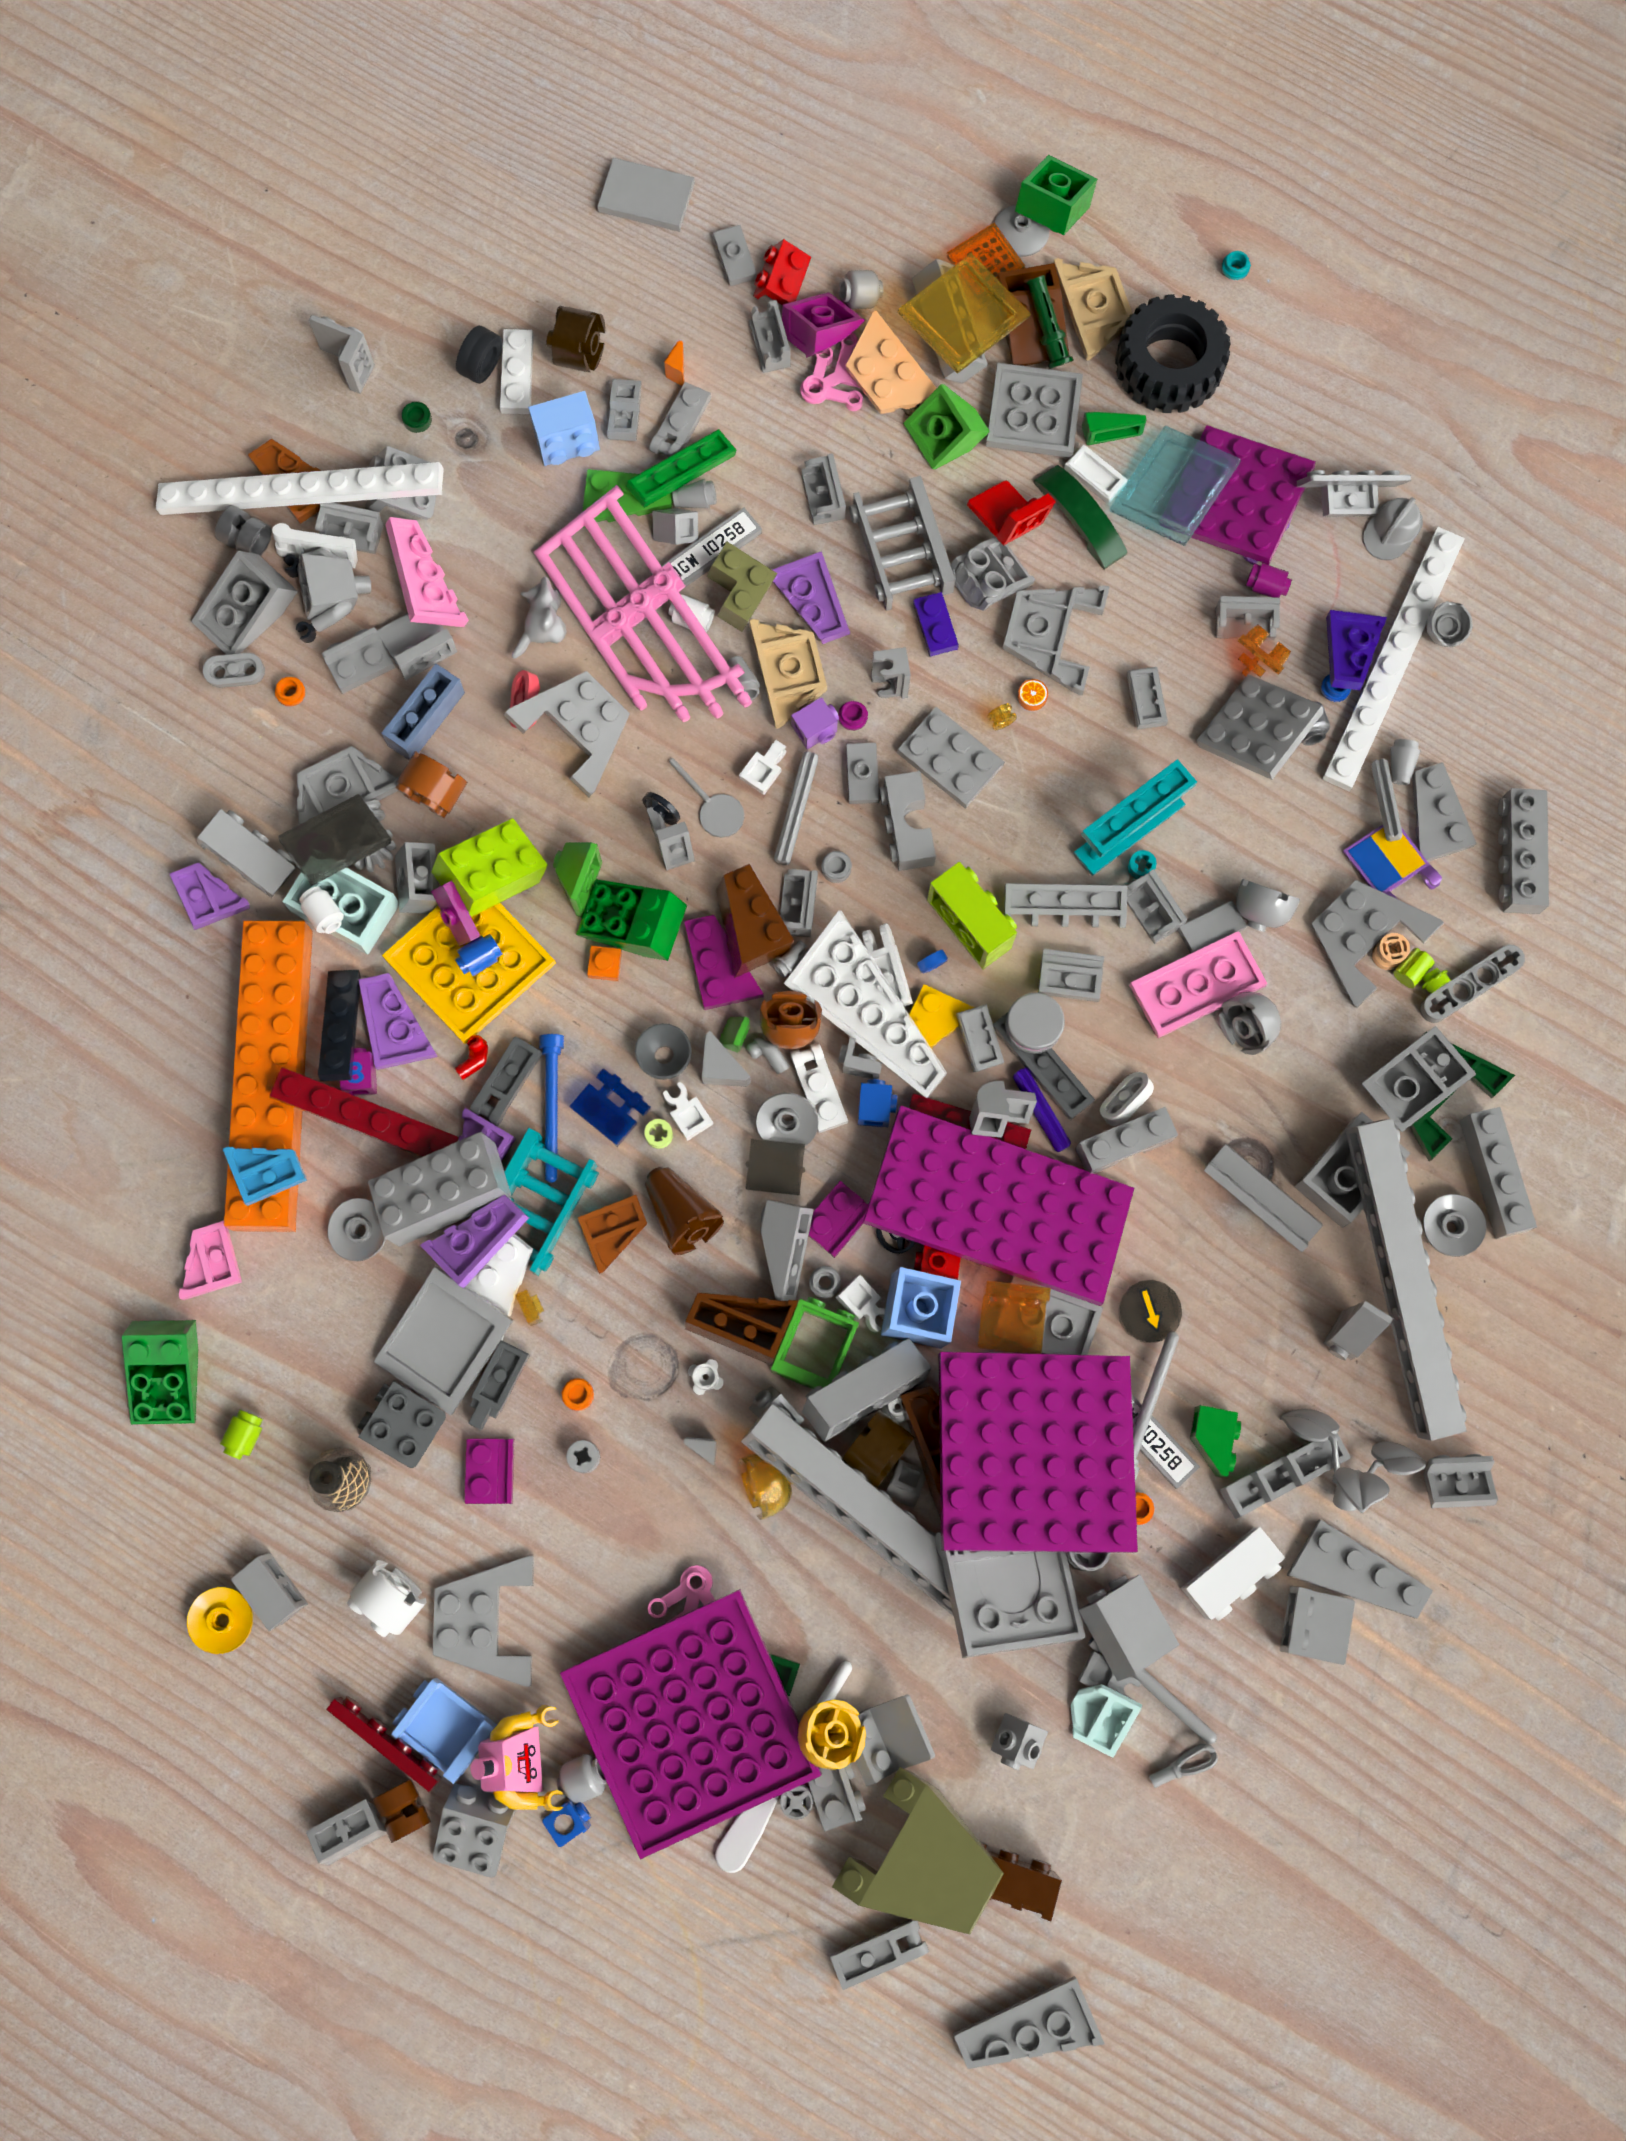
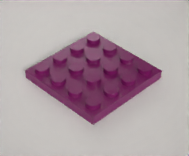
M1206 425L1160 520V527L1269 565L1306 488L1297 487V481L1307 477L1308 472L1314 471L1316 461Z

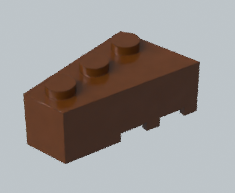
M750 864L723 875L716 893L722 922L726 927L729 952L731 951L734 966L732 970L734 978L775 960L777 956L782 957L790 949L794 939Z
M697 1293L685 1320V1330L773 1366L796 1310L798 1300L780 1301L760 1297L755 1299L734 1295Z
M980 1842L986 1850L988 1845ZM1000 1849L999 1854L986 1850L1004 1873L990 1900L994 1899L1010 1904L1011 1908L1022 1911L1023 1908L1042 1914V1919L1051 1922L1062 1883L1056 1872L1050 1870L1051 1864L1033 1858L1031 1864L1018 1860L1019 1854L1006 1849Z

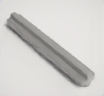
M806 751L802 755L774 856V861L778 864H790L818 763V755Z

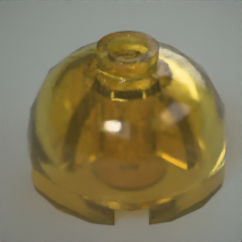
M755 1453L740 1458L739 1466L745 1464L746 1472L741 1474V1478L752 1508L759 1507L762 1512L757 1517L763 1520L783 1511L789 1504L792 1496V1483L777 1468L761 1459Z

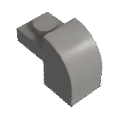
M992 1081L984 1084L978 1090L969 1118L972 1135L1002 1138L1007 1122L1029 1124L1037 1102L1035 1093L1005 1090L1004 1081Z

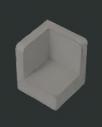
M678 508L653 511L654 541L675 545L697 541L698 512Z

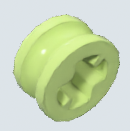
M654 1119L646 1125L644 1131L645 1138L651 1147L662 1149L672 1142L673 1131L670 1124L665 1120ZM661 1126L663 1132L668 1134L666 1138L661 1137L662 1141L657 1142L650 1133L652 1129L656 1131L655 1127Z

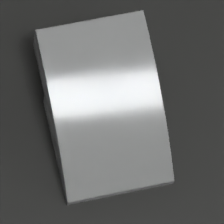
M1435 1026L1361 1084L1389 1118H1393L1394 1124L1398 1129L1403 1132L1475 1076L1476 1073L1437 1026Z

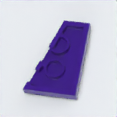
M1336 610L1329 611L1326 623L1331 687L1360 691L1387 617Z

